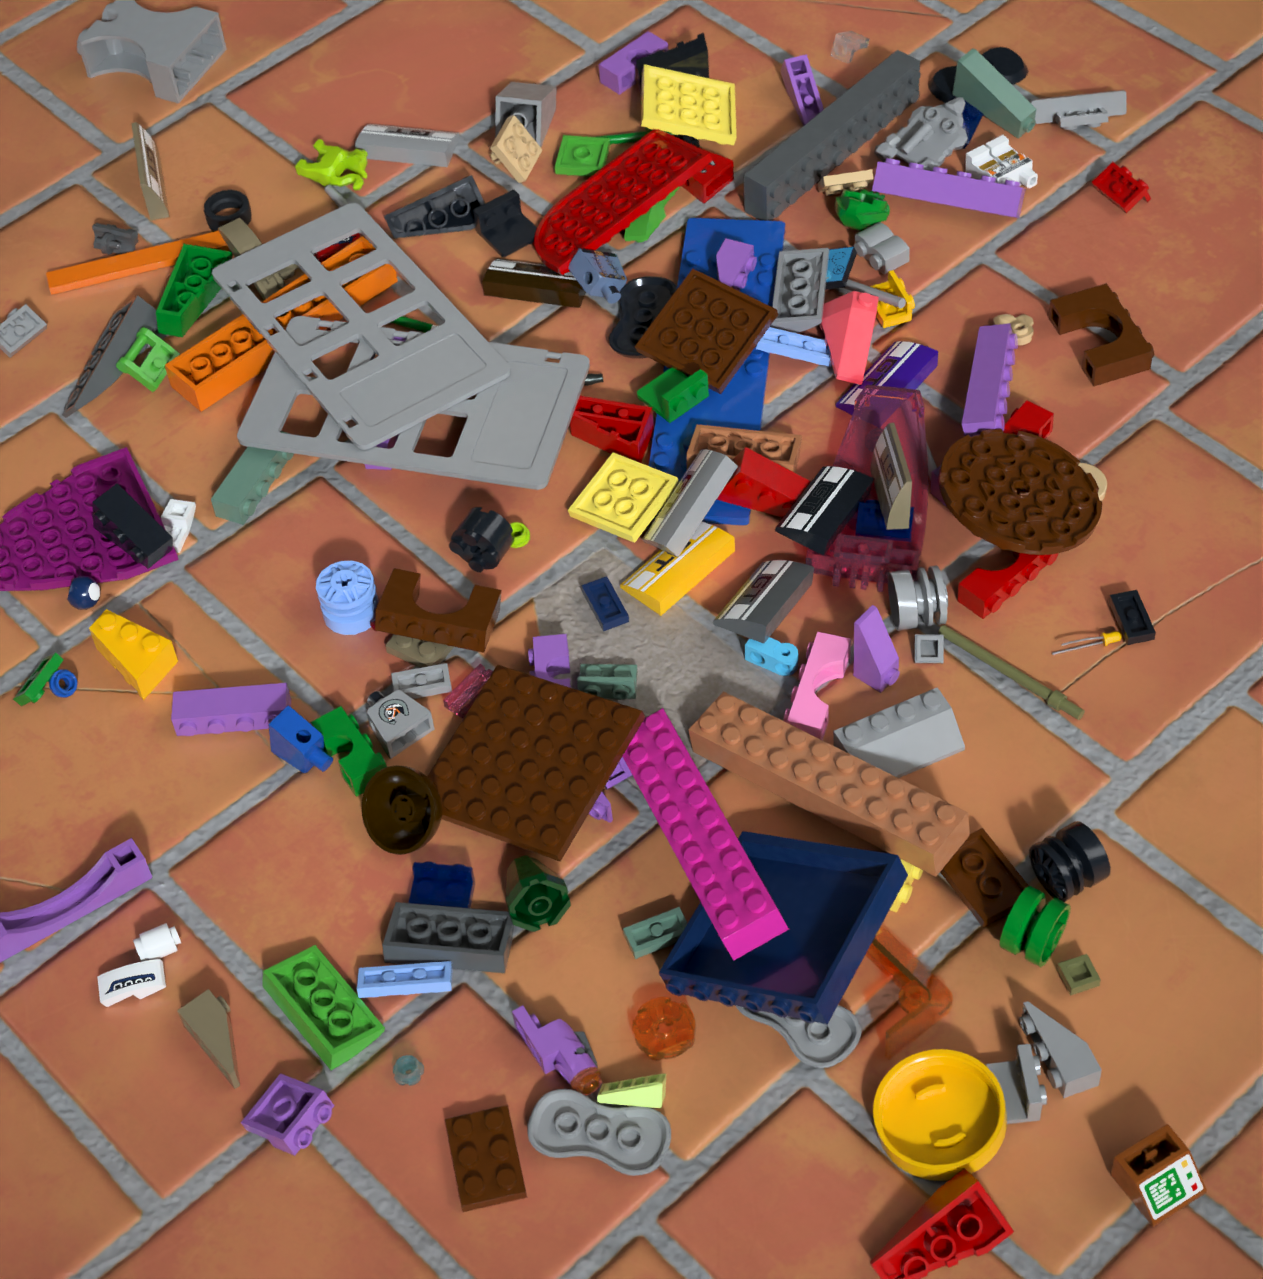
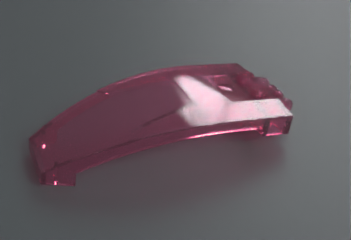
M866 385L854 401V412L833 467L851 469L872 477L870 466L875 445L888 423H895L912 479L909 529H886L873 482L869 496L842 532L838 534L836 540L824 556L809 548L807 550L806 564L813 566L814 573L833 577V586L838 587L841 578L849 579L850 588L855 589L857 580H861L860 589L866 590L869 581L877 582V591L883 592L885 583H888V573L900 570H909L913 581H916L925 539L928 508L925 407L920 390Z

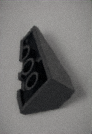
M470 175L385 215L384 218L394 239L467 231L476 228L473 210L484 205L485 201L473 176Z

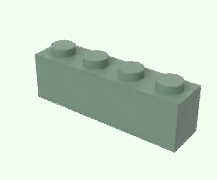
M247 447L211 498L216 517L244 525L249 516L254 514L256 506L267 495L269 487L280 476L283 467L288 460L292 459L294 453Z

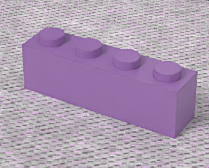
M287 683L173 692L171 720L177 736L269 729L268 724L288 705L291 707V697Z

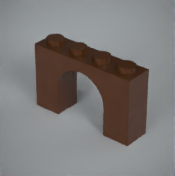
M1107 283L1050 300L1049 320L1059 335L1086 327H1100L1111 331L1118 338L1109 344L1084 351L1082 370L1093 387L1151 369L1152 358L1154 357L1152 344L1145 340L1140 327L1134 324L1129 311L1123 308L1119 302L1116 292H1112Z
M393 569L376 607V631L482 653L485 652L500 612L502 590L474 585L467 604L461 610L449 614H436L425 611L416 604L420 595L421 573Z

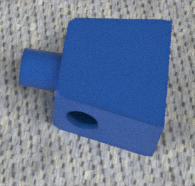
M289 705L268 724L271 752L296 769L306 773L315 766L324 772L332 764L333 757L324 751L323 735Z

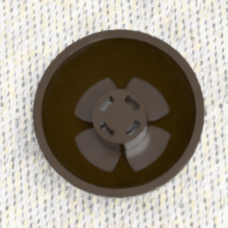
M389 766L378 771L368 782L362 798V818L366 831L373 842L388 853L403 855L417 851L425 846L436 834L442 819L441 797L434 783L422 772L407 766Z

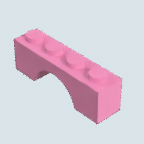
M817 632L814 643L809 642L806 652L808 661L807 664H802L800 667L798 678L800 684L799 687L794 686L791 695V703L793 704L791 709H786L784 722L823 740L829 723V705L821 701L816 696L815 691L829 680L844 677L851 656L850 638Z

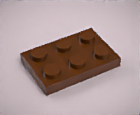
M983 828L971 833L940 871L982 927L1009 914L1020 894L1029 886Z
M508 1105L445 1119L463 1212L527 1198Z

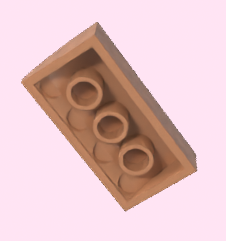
M697 424L687 451V469L702 449L722 453L733 460L747 447L796 473L802 435Z

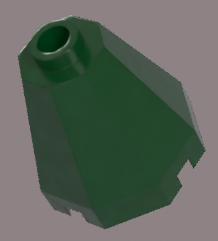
M527 855L514 859L507 868L505 900L513 925L535 932L541 930L540 925L548 923V926L557 924L571 906L568 889L564 880L540 861Z

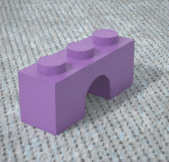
M646 32L599 64L600 83L620 95L636 84V60L662 49L664 52L668 51V43L653 33Z
M567 634L533 637V648L528 649L529 664L530 666H535V671H530V675L571 688L570 679L553 678L559 674L570 673Z

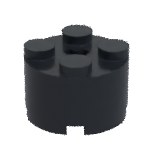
M481 507L469 510L452 534L451 542L449 543L450 550L469 563L470 568L476 572L497 567L514 543V538L511 536L513 529L508 521L492 510L489 513L482 512Z

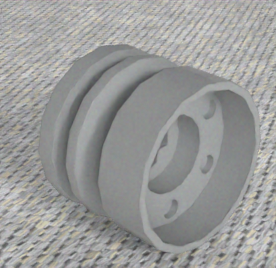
M937 565L929 566L928 576L923 567L918 568L916 581H913L909 570L888 573L889 603L896 630L917 628L918 615L922 616L926 626H932L933 615L938 625L946 624L948 594L946 584Z

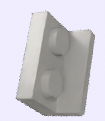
M26 304L20 309L15 308L8 314L7 319L0 324V349L11 358L46 330L47 324Z

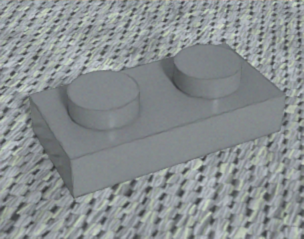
M447 663L391 673L394 691L401 690L412 699L452 692Z

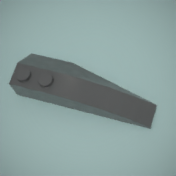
M138 295L114 312L91 352L93 358L84 367L86 372L79 378L76 384L79 388L72 393L62 416L65 418L98 397L123 374V372L117 369L116 363L121 357L126 355L133 345L140 328H147L153 333L157 330L156 309ZM148 344L144 345L139 354L144 352Z

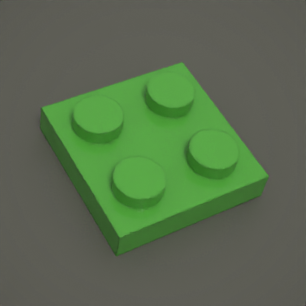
M563 135L555 164V174L593 176L606 165L610 149V138Z

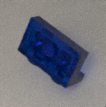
M866 500L865 503L859 502L856 537L911 542L914 507H910L909 529L887 530L879 501Z
M430 861L413 863L414 880L408 903L471 908L476 884L472 867L462 864L443 865Z

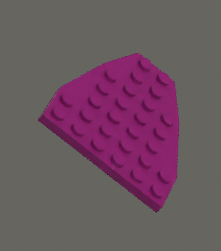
M127 447L75 466L71 469L72 475L62 482L58 479L50 483L52 487L50 490L41 495L35 493L2 516L4 522L0 524V591H33L70 587L73 579L78 576H89L97 583L126 580L179 560L173 546L172 551L147 569L141 563L135 562L128 553L93 528L92 502L118 483L165 529Z

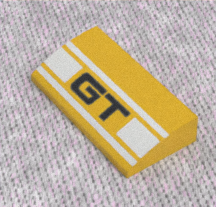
M701 522L679 557L660 550L621 583L620 588L661 616L735 552L734 536L716 526Z

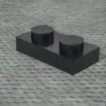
M1133 590L1110 595L1109 604L1126 644L1131 645L1155 640V629L1138 591Z

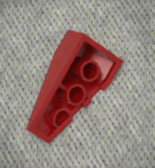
M964 1168L938 1188L869 1263L881 1279H921L926 1277L930 1271L944 1266L949 1268L959 1264L958 1261L972 1255L978 1257L990 1252L1014 1233V1230L980 1182Z

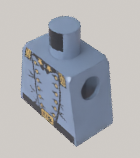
M579 248L571 260L568 269L585 292L591 296L605 297L610 304L619 301L621 298L620 291L626 284L627 278L618 256L614 253Z

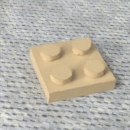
M871 169L823 176L817 183L819 193L825 192L826 196L840 194V191L843 189L855 192L861 191L868 187V184L873 180V172Z

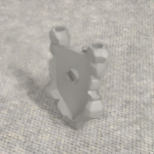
M958 97L935 107L920 106L912 112L908 120V126L902 127L897 134L892 133L886 137L884 143L875 147L874 153L883 162H885L886 158L892 159L896 155L908 164L911 162L924 165L923 170L933 171V167H940L944 163L945 158L952 154L953 150L962 149L968 140L965 128H962L964 121L962 114L965 108L964 98Z

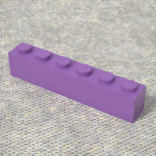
M889 158L885 159V163H877L872 188L874 192L1020 218L1025 188L1019 187L1020 182L1005 180V184L995 183L996 178L981 175V180L972 179L971 173L957 171V175L947 174L948 169L933 167V171L923 170L924 165L909 162V167L900 166L899 160Z
M1010 323L979 327L962 419L964 436L980 435L982 430L1002 429L1004 431L1005 422L1003 414H1007L1006 398L1010 397L1009 381L1013 379L1011 365H1015L1014 349L1018 348L1017 334H1012Z

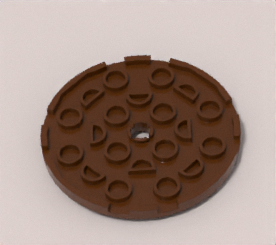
M1002 429L982 430L980 435L972 437L966 435L948 449L939 470L938 482L940 493L950 512L973 535L1003 550L1032 555H1051L1069 551L1084 543L1092 535L1102 513V501H1100L1098 496L1099 487L1092 474L1085 473L1079 466L1080 461L1064 448L1030 433L1018 431L1017 435L1003 433ZM1016 489H1020L1025 493L1020 492L1018 495Z

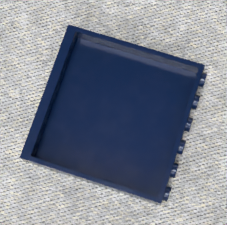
M742 831L738 840L789 930L733 960L700 902L660 969L659 975L666 984L667 990L676 996L687 995L701 1001L721 1002L729 1007L735 1005L748 1008L754 1012L764 1011L774 1013L782 1018L788 1016L801 1019L807 1023L817 1022L828 1025L908 874L899 856L895 854Z

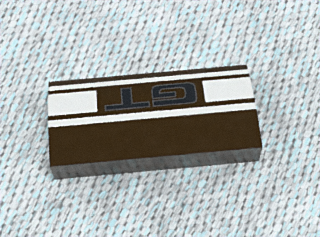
M497 258L491 263L482 280L484 296L574 308L581 307L586 293L571 272L560 275L544 264Z

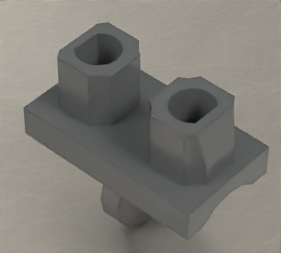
M95 223L92 225L95 234L94 248L101 249L102 253L110 255L112 252L124 254L135 251V245L138 243L137 230H125L117 228L116 225L112 224L103 225Z

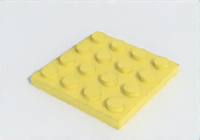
M644 64L642 70L641 126L651 130L660 129L675 135L681 134L698 140L705 139L722 145L729 144L734 146L736 141L735 84Z

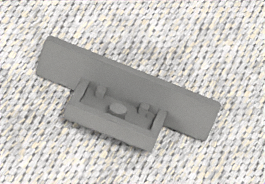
M1125 90L1033 99L1030 102L1037 109L1035 116L1036 124L1056 122L1064 130L1077 129L1078 125L1099 127L1101 123L1108 122V116L1125 115L1127 112Z

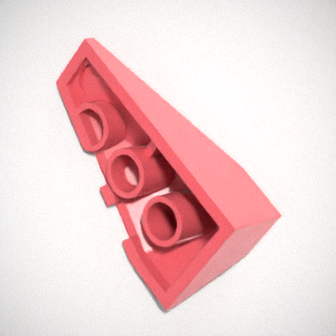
M852 291L824 304L822 323L819 325L825 333L824 341L830 349V360L836 379L862 385L879 297L869 293Z

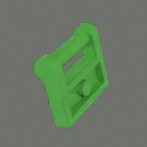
M140 328L136 334L137 339L126 355L118 360L116 367L119 371L128 373L151 392H154L167 374L165 364L179 356L180 353L149 329ZM149 344L152 347L140 366H137L133 361L144 345Z

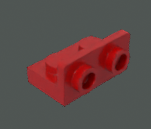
M1112 162L1091 182L1094 188L1126 214L1141 199L1147 203L1151 200L1148 193V185L1140 178L1138 180L1132 177L1133 174L1124 165L1119 167Z

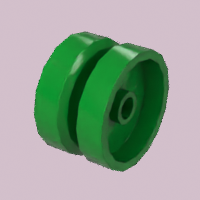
M1031 886L1026 887L1018 897L1006 920L999 946L1001 949L1014 955L1025 949L1026 961L1039 967L1044 966L1055 951L1065 930L1070 915V905L1057 898L1046 903L1044 892Z

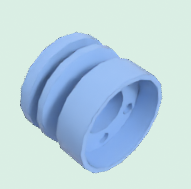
M339 561L322 570L316 580V592L326 626L333 632L342 635H355L368 630L371 627L370 623L376 617V607L379 603L374 577L370 569L363 563L356 561Z

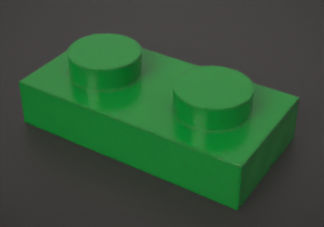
M56 652L45 657L13 700L20 706L29 702H37L45 692L42 688L49 682L51 675L60 670L58 667L64 659Z

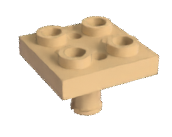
M515 115L507 117L490 147L492 150V161L496 160L494 163L497 165L503 163L518 183L526 181L542 152L541 147Z

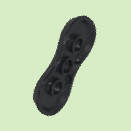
M992 48L982 54L1012 85L1019 83L1028 75V68L1022 58L1009 48ZM957 66L939 70L929 81L930 91L943 103L957 98L953 95Z
M640 277L624 285L620 291L622 316L609 336L610 346L615 352L628 358H648L638 353L635 345L677 290L674 282L662 277Z

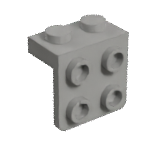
M1017 1045L1015 1061L984 1064L995 1075L1002 1088L1007 1111V1124L1040 1121L1042 1105L1047 1104L1045 1086L1039 1085L1037 1075L1041 1074L1038 1055L1033 1056L1031 1045Z

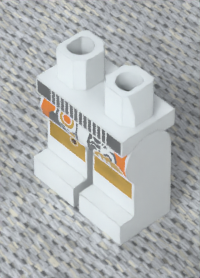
M1004 135L987 142L986 146L982 145L966 153L965 172L971 173L973 179L981 180V175L996 178L995 183L1005 184V180L1020 182V186L1024 185L1029 189L1037 184V174L1032 170L1033 161L1009 146V139Z

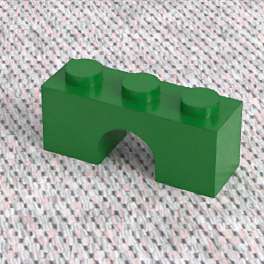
M341 706L311 722V725L323 735L324 751L332 757L340 752L350 753L338 760L342 778L356 797L363 794L370 779L378 771L387 767L381 753H374L372 750L373 745L368 735L359 732V725L352 714L347 715Z

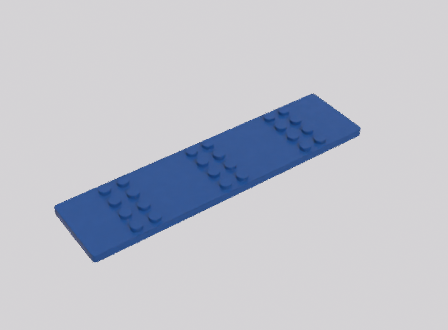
M688 219L677 289L692 269L718 280L716 255L726 238L754 245V256L757 257L756 267L753 272H749L747 283L743 289H740V292L772 307L779 252L783 251L785 223L783 221ZM755 346L721 394L709 389V397L673 422L669 423L657 414L649 467L673 475L680 482L687 471V451L697 424L761 431L770 353L757 350ZM664 366V372L670 369ZM716 500L702 522L708 524L748 525L751 509Z

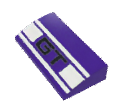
M894 342L864 373L862 385L854 384L836 403V407L880 429L901 406V403L906 401L938 366V351L917 343Z

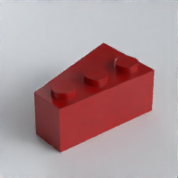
M580 396L570 422L571 435L610 454L616 453L642 463L654 430L652 407Z
M745 447L732 460L738 467L716 500L783 518L811 481Z

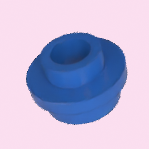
M58 670L50 677V690L57 697H69L77 689V678L69 670ZM60 679L65 681L64 689L59 686Z

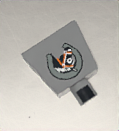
M396 690L387 697L380 691H375L367 699V703L371 706L366 711L369 726L390 759L435 730L431 712L401 690Z

